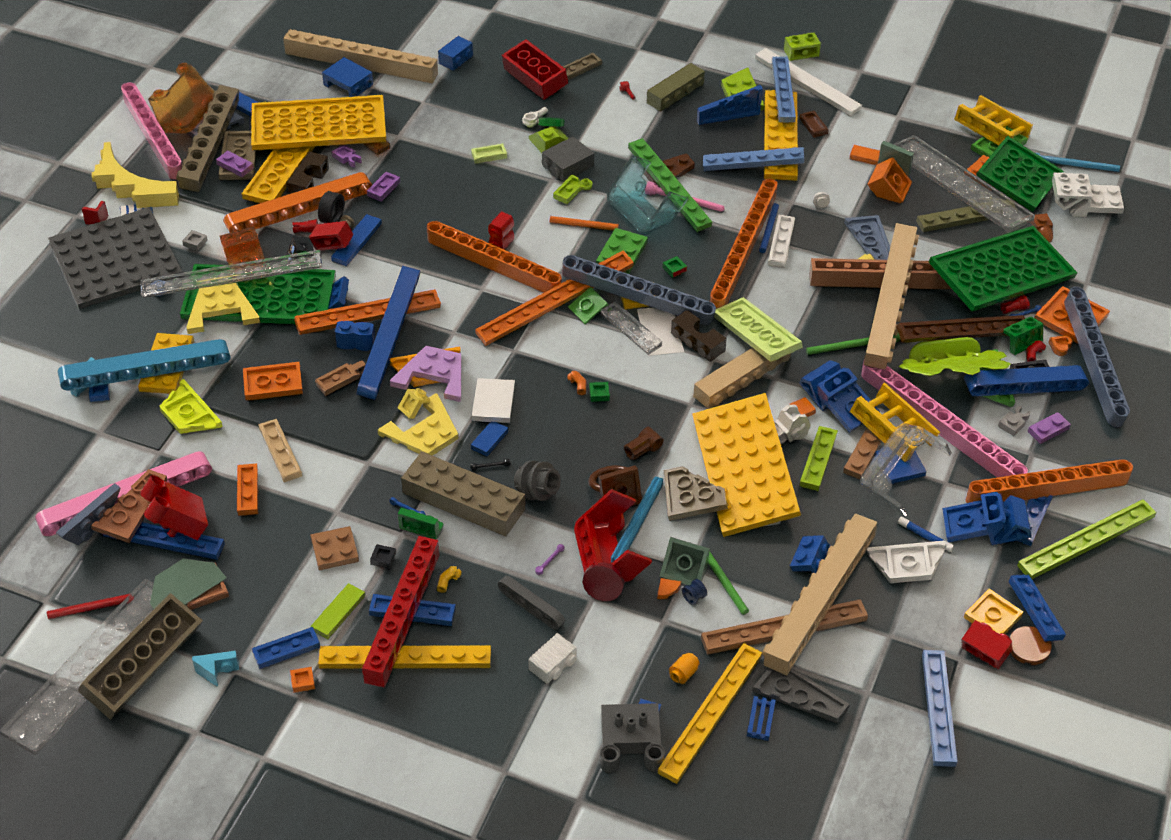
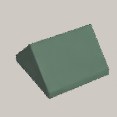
M670 537L660 577L681 581V583L691 585L694 579H699L702 582L708 568L710 548Z

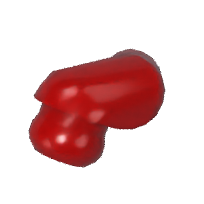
M1035 341L1026 349L1027 362L1036 361L1037 351L1039 353H1042V350L1045 351L1046 345L1042 341Z

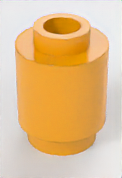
M692 653L683 654L669 668L670 678L676 683L684 684L698 670L700 664L698 658Z

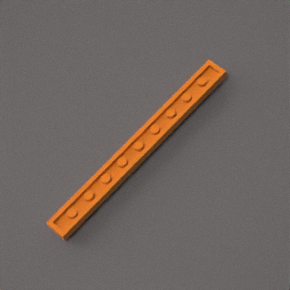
M623 250L598 264L624 272L633 267L634 262ZM569 279L475 330V333L483 344L487 346L580 296L591 286Z

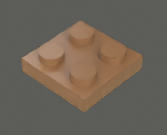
M350 526L310 534L319 571L359 562Z

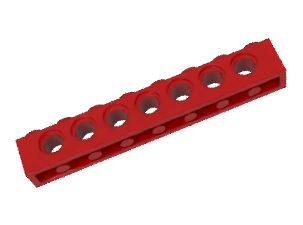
M418 536L362 667L364 683L385 688L440 556L438 540Z

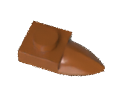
M1048 214L1031 215L1029 221L1032 226L1048 242H1051L1053 239V223Z

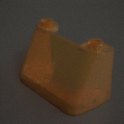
M179 64L176 72L181 76L168 90L157 89L148 98L155 117L164 133H187L192 131L203 119L204 113L208 112L209 102L213 100L214 90L191 64Z

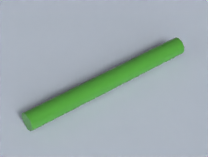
M710 552L708 564L741 614H747L749 609Z

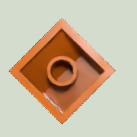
M892 157L877 164L867 185L877 197L902 203L912 181Z

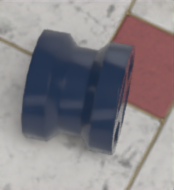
M694 579L691 585H685L682 588L685 600L691 605L696 604L699 598L703 599L708 594L705 585L699 579Z

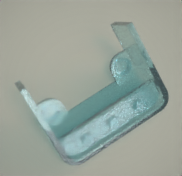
M632 155L609 188L607 199L639 232L648 233L671 223L688 199L669 191L656 210L642 196L647 185L642 175L651 162Z

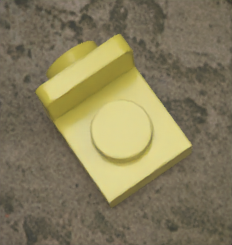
M407 389L398 409L408 418L414 419L422 403H430L431 399L426 396L427 393L422 389Z

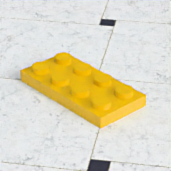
M157 333L151 351L193 344L194 337L192 335ZM184 371L141 378L138 385L139 392L170 394L172 390L176 391L178 389Z

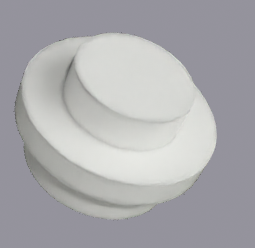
M818 192L813 197V204L816 208L823 209L830 203V197L827 193Z

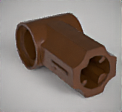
M648 426L640 432L637 438L624 445V451L630 460H635L649 450L652 452L657 451L663 445L664 439Z

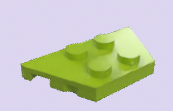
M749 67L721 80V86L726 97L756 87ZM761 101V110H764L763 101Z

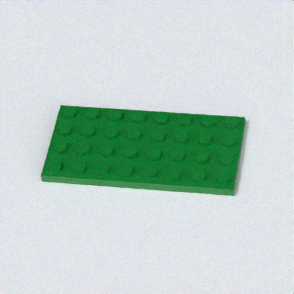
M1034 226L930 257L928 261L971 311L1075 278L1078 273Z
M194 264L180 311L181 319L190 318L199 288L236 283L259 315L260 323L295 324V316L329 310L333 284L336 279V270ZM241 312L203 318V320L243 322Z

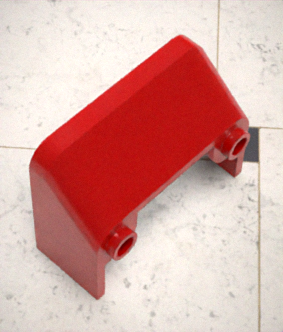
M611 489L576 521L574 532L584 573L590 565L604 562L619 569L624 582L635 578L652 563V559L630 550H626L611 563V556L618 545L616 534L625 525L623 513L636 503V499Z

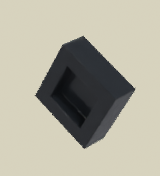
M376 544L370 558V565L390 569L396 555V548Z

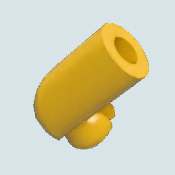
M450 566L440 574L436 588L437 591L445 593L449 580L451 578L455 580L460 578L461 570L457 569L456 566Z

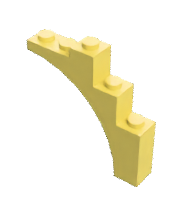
M104 142L103 149L100 151L102 160H100V164L95 165V170L92 172V181L96 182L97 189L112 188V191L116 192L117 198L132 197V201L136 202L137 208L179 205V192L176 181L150 180L128 172L115 160L111 142Z

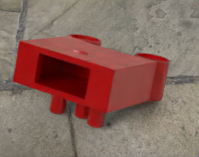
M150 476L140 491V495L145 500L151 502L145 510L144 516L153 523L161 524L163 529L170 528L168 531L170 537H175L179 532L198 540L208 526L202 497L170 484L158 476Z

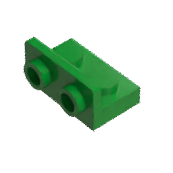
M1028 317L1003 329V333L1010 336V353L1014 355L1025 351L1035 341L1040 340L1043 342L1044 324L1033 317Z
M402 507L398 512L399 528L418 535L437 539L444 527L443 522L430 515H424Z

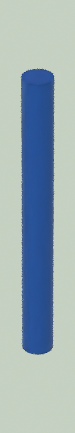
M777 203L772 205L759 248L760 253L766 252L779 209V204Z

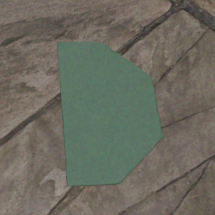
M182 559L155 576L150 605L155 609L170 593L185 605L227 577L213 562Z

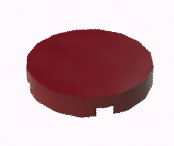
M602 562L590 565L583 575L582 583L585 591L594 599L611 601L622 593L624 578H622L619 569L611 564Z

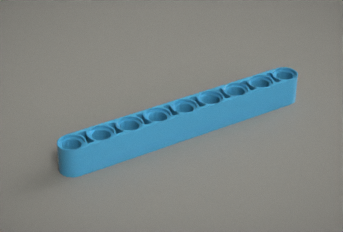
M218 339L61 366L57 373L60 387L68 391L221 365L229 362L231 356L226 341Z

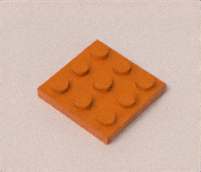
M1062 286L1035 314L1034 318L1042 322L1044 326L1063 336H1068L1078 343L1064 305L1070 290ZM1089 300L1099 327L1109 316L1110 310Z

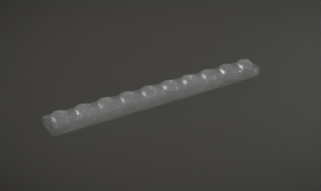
M320 250L142 279L141 295L143 298L318 269L322 268Z

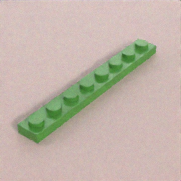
M641 138L628 143V149L697 232L712 227L711 219L646 141Z

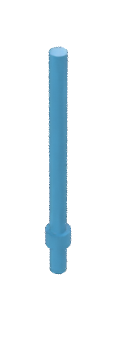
M1036 153L1054 164L1119 172L1120 165L1044 156Z

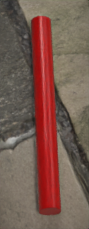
M130 593L47 611V617L52 619L133 602V596Z

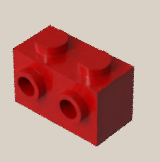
M347 221L317 224L309 238L316 251L346 248L354 234Z
M977 620L972 623L961 639L964 650L998 670L1012 651V641L1006 634H999L992 630L991 626L987 623H980Z

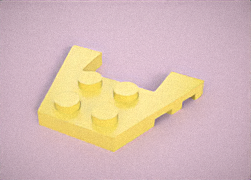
M236 283L199 288L187 324V333L205 332L203 318L241 312L243 325L260 323L259 315Z
M437 393L429 397L431 399L430 403H423V407L432 415L403 432L392 421L378 429L379 436L383 438L386 436L396 444H404L409 450L418 454L422 451L432 456L459 439L458 432Z

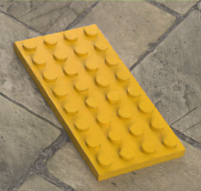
M383 95L252 103V150L386 142Z
M766 393L692 413L708 480L711 484L719 485L726 491L728 509L717 511L723 537L801 516Z

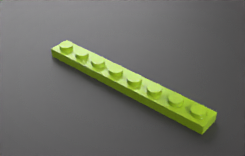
M1142 499L1018 561L1017 567L1025 575H1030L1031 579H1034L1154 518L1157 512Z

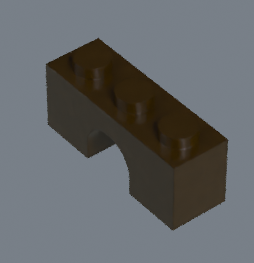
M309 151L306 157L302 159L299 167L295 169L291 178L287 180L286 186L289 194L314 187L313 178L323 179L329 170L328 156Z
M688 310L684 311L672 320V335L710 362L726 351L727 338L715 329L707 333H700V319Z

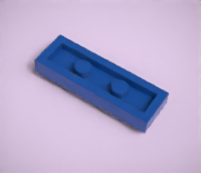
M313 627L256 646L252 648V653L258 668L262 669L320 648V642Z

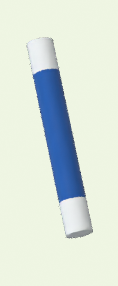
M902 516L898 520V524L930 542L945 541ZM946 541V551L951 552L954 545Z

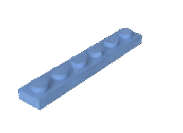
M772 57L778 120L785 123L795 122L796 115L788 57Z
M803 147L703 155L704 171L804 163Z
M923 650L922 661L933 765L956 767L957 754L945 651Z

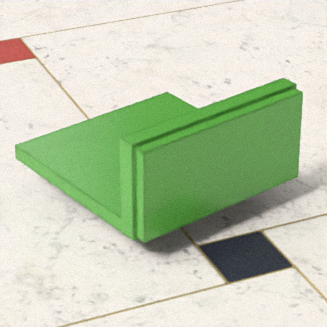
M592 287L588 288L568 306L584 324L588 323L603 308L608 313L612 310L608 303Z

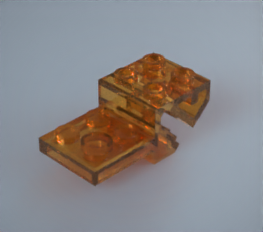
M254 226L219 236L234 283L269 273Z

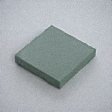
M883 141L880 147L878 164L893 157L907 176L910 177L914 153Z

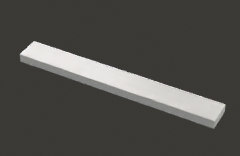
M767 48L755 54L756 60L771 69L772 57H780ZM789 62L791 81L849 116L861 110L862 105Z

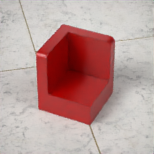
M100 201L96 209L82 208L84 221L87 225L105 221L109 216L105 201Z

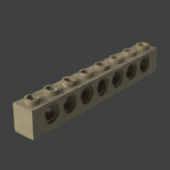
M219 85L217 91H214L213 100L208 105V112L204 113L203 123L199 124L198 134L193 137V145L188 148L187 158L183 159L182 169L177 173L176 179L179 181V188L195 192L200 191L238 105L239 89Z

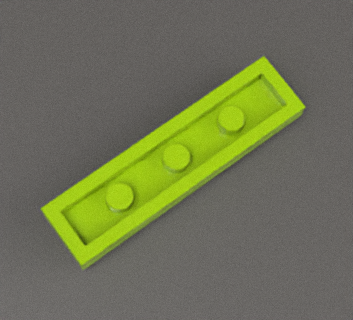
M823 426L818 427L799 486L819 491L838 430Z

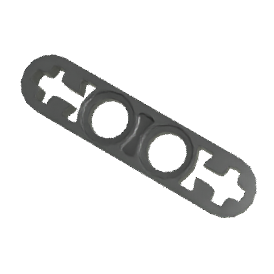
M504 576L497 583L499 590L505 596L550 628L558 630L565 623L564 616L557 609L510 576Z

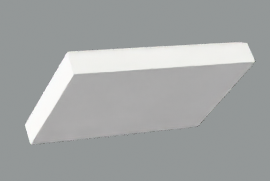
M477 378L472 421L510 423L515 380Z

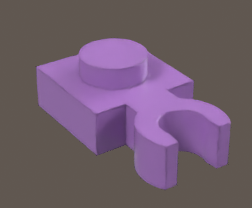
M341 145L332 151L333 158L343 164L348 162L352 168H355V162L362 163L361 156L357 155L355 150L347 145Z

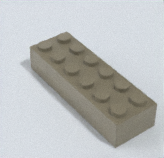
M422 451L401 477L402 493L505 537L525 511L524 493Z
M170 593L81 682L78 692L111 720L198 630L203 620Z

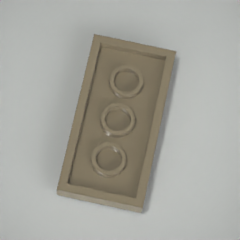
M225 131L222 154L228 150L253 163L254 169L245 176L240 177L220 166L219 180L252 179L254 177L257 150H252L251 131Z

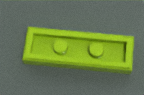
M348 583L310 627H313L315 633L329 639L366 596L365 591Z

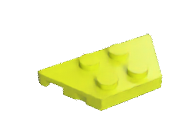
M184 379L179 382L180 386L176 391L172 390L169 397L159 406L162 414L180 434L223 427L222 421Z

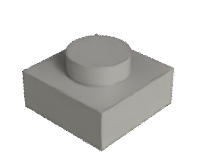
M191 230L182 240V243L185 247L199 251L208 239L207 235Z

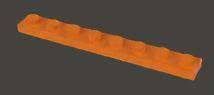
M436 289L414 293L407 314L440 308L441 302ZM390 298L295 316V324L299 335L336 328L339 321L359 323L383 319Z

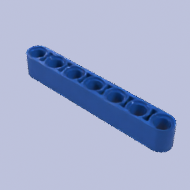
M1078 365L982 370L974 375L966 374L964 377V381L972 396L1077 391L1086 388L1089 384L1082 367Z

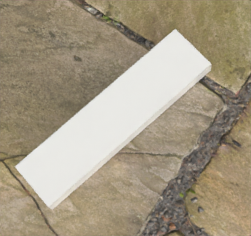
M778 215L768 265L785 268L795 217Z

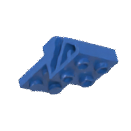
M829 360L801 378L799 384L822 411L829 408L849 433L863 425L850 410L856 399L860 396L867 402L871 400L856 383L858 379L849 368L841 369L839 363Z
M992 492L982 494L980 501L942 508L948 542L989 535L991 545L1032 538L1025 500L1010 495L1003 502L1000 493Z

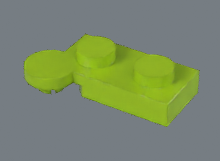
M571 175L553 193V198L568 204L581 190H590L592 188V181L587 178L579 181L578 177Z

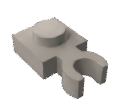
M1018 406L1015 414L1010 411L999 421L998 427L1015 436L1025 426V422L1029 419L1030 411L1022 414V406Z

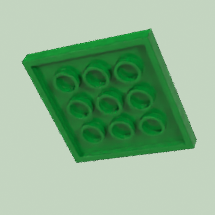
M1007 136L978 170L976 176L1034 212L1052 189L1053 174L1063 173L1064 171Z

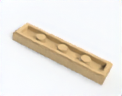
M274 419L258 424L283 482L302 477L301 469L278 420Z

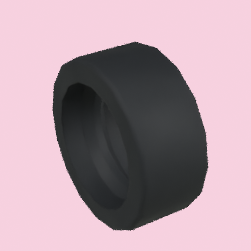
M332 191L324 193L318 206V219L320 222L333 223L340 221L345 206L342 194Z

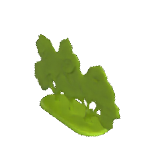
M964 337L917 343L911 349L909 359L903 360V364L899 365V367L912 373L930 377L939 374L943 369H951L953 372H964L968 375H974L981 372L980 368L1006 369L1011 363L1000 360L1007 357L1001 351L986 350L980 353L981 349L978 341L973 338Z

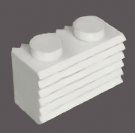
M556 633L555 636L550 638L544 646L529 658V670L548 684L552 679H558L566 666L570 667L575 663L577 647Z

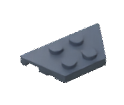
M114 483L61 527L56 534L62 539L78 546L83 541H88L95 532L92 530L91 525L95 521H99L108 508L111 509L115 505L121 488Z

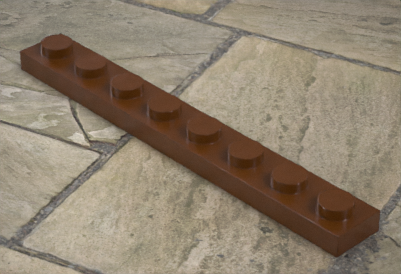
M1024 315L905 322L899 323L896 328L902 343L964 337L1008 336L1003 333V329L1024 320L1025 317Z

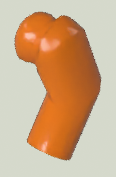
M578 371L569 373L567 375L568 381L571 383L576 382L577 393L585 395L586 379Z

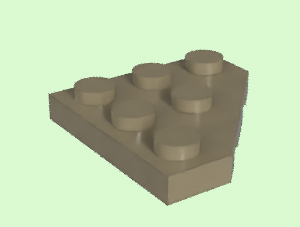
M683 466L663 470L669 521L728 509L726 491L721 486L711 484L706 478L698 474L694 475Z

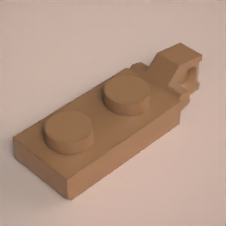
M362 360L353 365L346 363L315 380L316 386L326 396L359 379L363 374L366 364Z

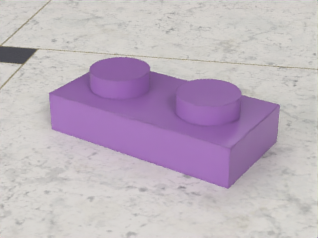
M228 150L216 159L217 165L240 177L245 176L254 169L253 163Z
M385 172L367 190V196L382 202L400 183V177Z
M1057 412L1029 426L1028 433L1041 444L1069 430L1071 424Z

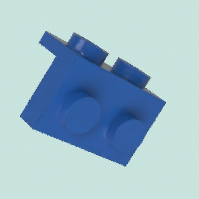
M824 535L802 537L790 564L793 572L811 571L813 574L818 571L820 561L826 559L828 549L830 548V544Z

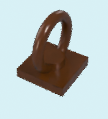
M619 465L602 467L594 471L588 479L589 486L593 490L600 492L601 498L613 489L636 499V503L633 505L640 504L642 500L639 471L635 465L630 467Z

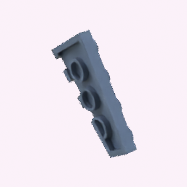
M879 215L845 218L844 224L867 255L871 254L874 260H888L890 244Z

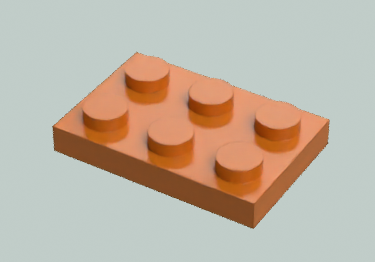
M299 362L243 368L246 401L303 394Z

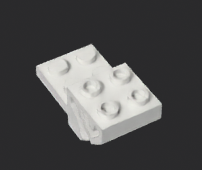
M1053 174L1052 185L1056 204L1064 211L1069 208L1070 214L1073 217H1087L1088 212L1123 214L1124 206L1119 186L1090 185L1088 174Z

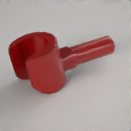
M620 82V92L626 91L631 99L634 100L635 96L630 90L629 82Z

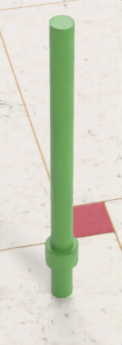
M899 333L897 336L893 335V338H896V342L901 340ZM869 338L806 348V353L811 355L868 345Z

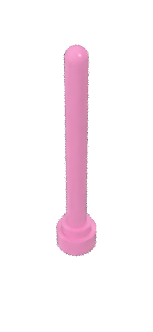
M648 181L645 194L650 196L659 194L668 197L656 183ZM692 197L699 206L723 212L725 209L723 205Z

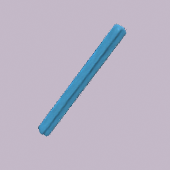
M658 476L653 478L611 556V563L626 550H629L663 486V478Z

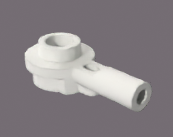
M543 107L539 111L526 113L522 119L523 124L527 127H534L538 124L539 118L548 113V109Z

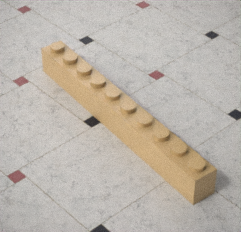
M290 29L283 38L285 54L333 64L345 57L369 71L432 84L438 75L437 59L428 56Z
M896 223L864 360V365L886 370L887 362L891 363L893 352L890 349L895 347L896 338H893V335L897 336L898 334L896 328L898 324L896 322H900L902 311H899V308L903 309L905 298H902V295L906 296L908 285H905V283H909L911 275L907 271L912 270L914 260L910 258H914L916 247H913V245L918 243L917 227Z
M856 513L851 520L848 519L846 521L843 533L837 535L835 545L830 546L826 559L820 561L818 571L810 577L809 585L803 587L800 599L794 601L790 614L785 615L782 620L781 628L775 630L771 643L765 645L762 653L764 656V666L788 675L876 536V521Z

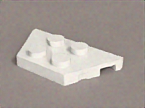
M946 540L868 547L867 555L890 583L932 580L946 550Z

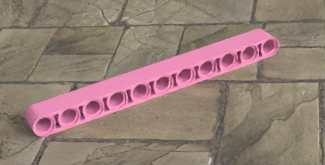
M863 361L861 377L877 390L881 388L883 383H886L939 430L941 437L996 477H1004L1028 472L1025 465L890 367L886 366V370L864 365Z

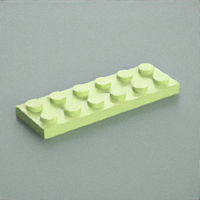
M744 297L717 308L714 318L770 362L803 348L801 340Z

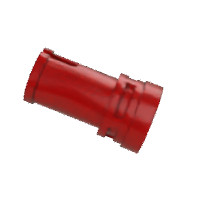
M318 220L293 222V233H312L318 224Z
M1026 295L1006 303H1001L1003 314L1017 310H1026L1030 307Z

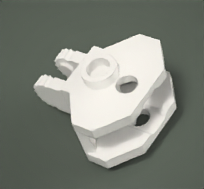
M786 405L775 421L780 444H783L786 440L792 442L793 440L803 439L811 427L808 417L805 414H800L796 405Z

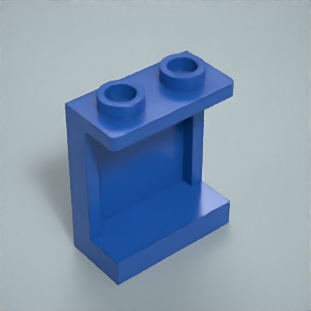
M345 57L322 72L324 86L330 87L336 84L347 90L349 97H357L373 85L372 72Z

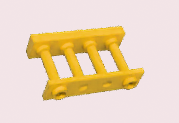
M982 95L979 96L976 107L972 109L963 104L958 105L954 118L955 121L997 145H1000L1007 136L1013 139L1021 134L1029 139L1033 124ZM1007 126V127H1009V128H1011V129H1013V130H1012V131H1009V130L1005 129L1004 127Z
M886 383L882 384L875 399L867 402L860 396L856 399L850 410L860 422L904 462L911 458L917 448V444L925 441L932 446L940 434L939 430ZM883 403L890 410L881 414L874 407ZM897 416L904 423L895 427L889 419ZM911 428L918 435L908 439L902 432Z

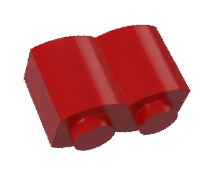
M501 211L489 224L490 244L505 250L513 242L514 232L512 228L514 227V219L511 215Z

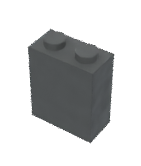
M573 136L543 151L542 165L556 178L564 182L571 175L576 176L593 167L594 152Z

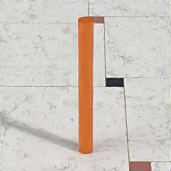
M550 216V223L612 231L615 228H619V224Z

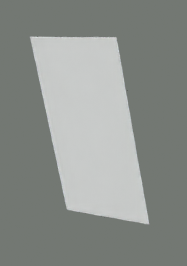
M656 308L637 309L648 356L684 352L682 341L675 338L671 333V322L675 318L674 314Z

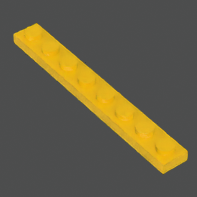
M743 643L658 768L659 775L678 784L762 658L761 651Z
M491 645L402 646L393 668H491ZM320 646L319 669H362L371 646Z

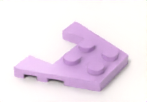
M425 346L390 380L391 387L407 390L413 376L447 383L444 398L461 402V353Z

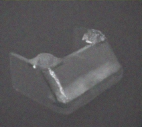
M907 423L900 424L861 475L860 483L866 491L906 516L907 512L903 505L887 495L892 488V481L888 477L889 473L910 445L921 446L927 441L949 456L952 452L946 442L924 428Z

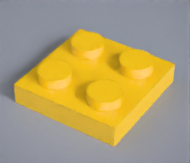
M988 589L965 612L963 618L970 623H973L975 620L980 623H987L997 633L1006 634L1022 617L1023 611L991 589Z

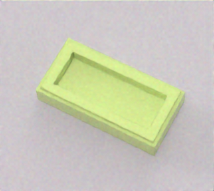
M503 143L471 149L475 164L507 158V152Z

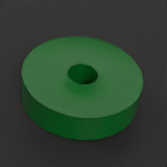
M539 118L538 125L561 127L565 124V119Z

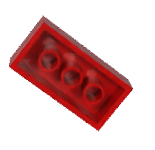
M527 39L502 54L504 69L543 100L568 84L566 69Z

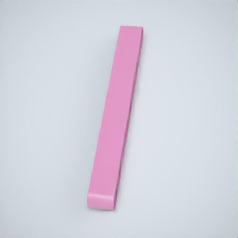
M134 83L123 84L121 89L126 106L169 178L177 180V173L182 169L180 157Z
M198 451L150 470L166 475L168 483L180 487L209 475L212 467L205 454ZM146 471L115 482L121 488L115 504L123 494L125 495L131 490V486ZM113 484L38 512L35 520L42 535H55L61 527Z

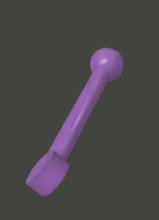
M559 544L556 551L541 566L535 568L537 575H542L543 569L559 552L564 551V545Z

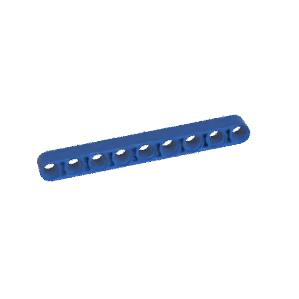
M402 266L361 376L356 395L373 400L376 399L415 292L421 270Z

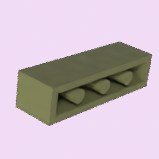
M689 63L648 89L646 103L661 112L702 86L705 81V71Z

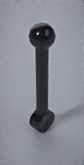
M504 459L500 462L472 463L470 468L471 470H476L477 468L499 465L507 467L511 465L510 459Z

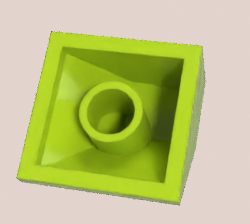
M555 126L528 136V139L541 153L569 139L559 127Z

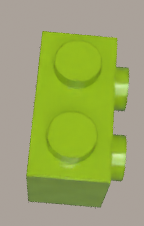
M815 32L785 37L784 51L790 61L818 57L820 55L821 43Z

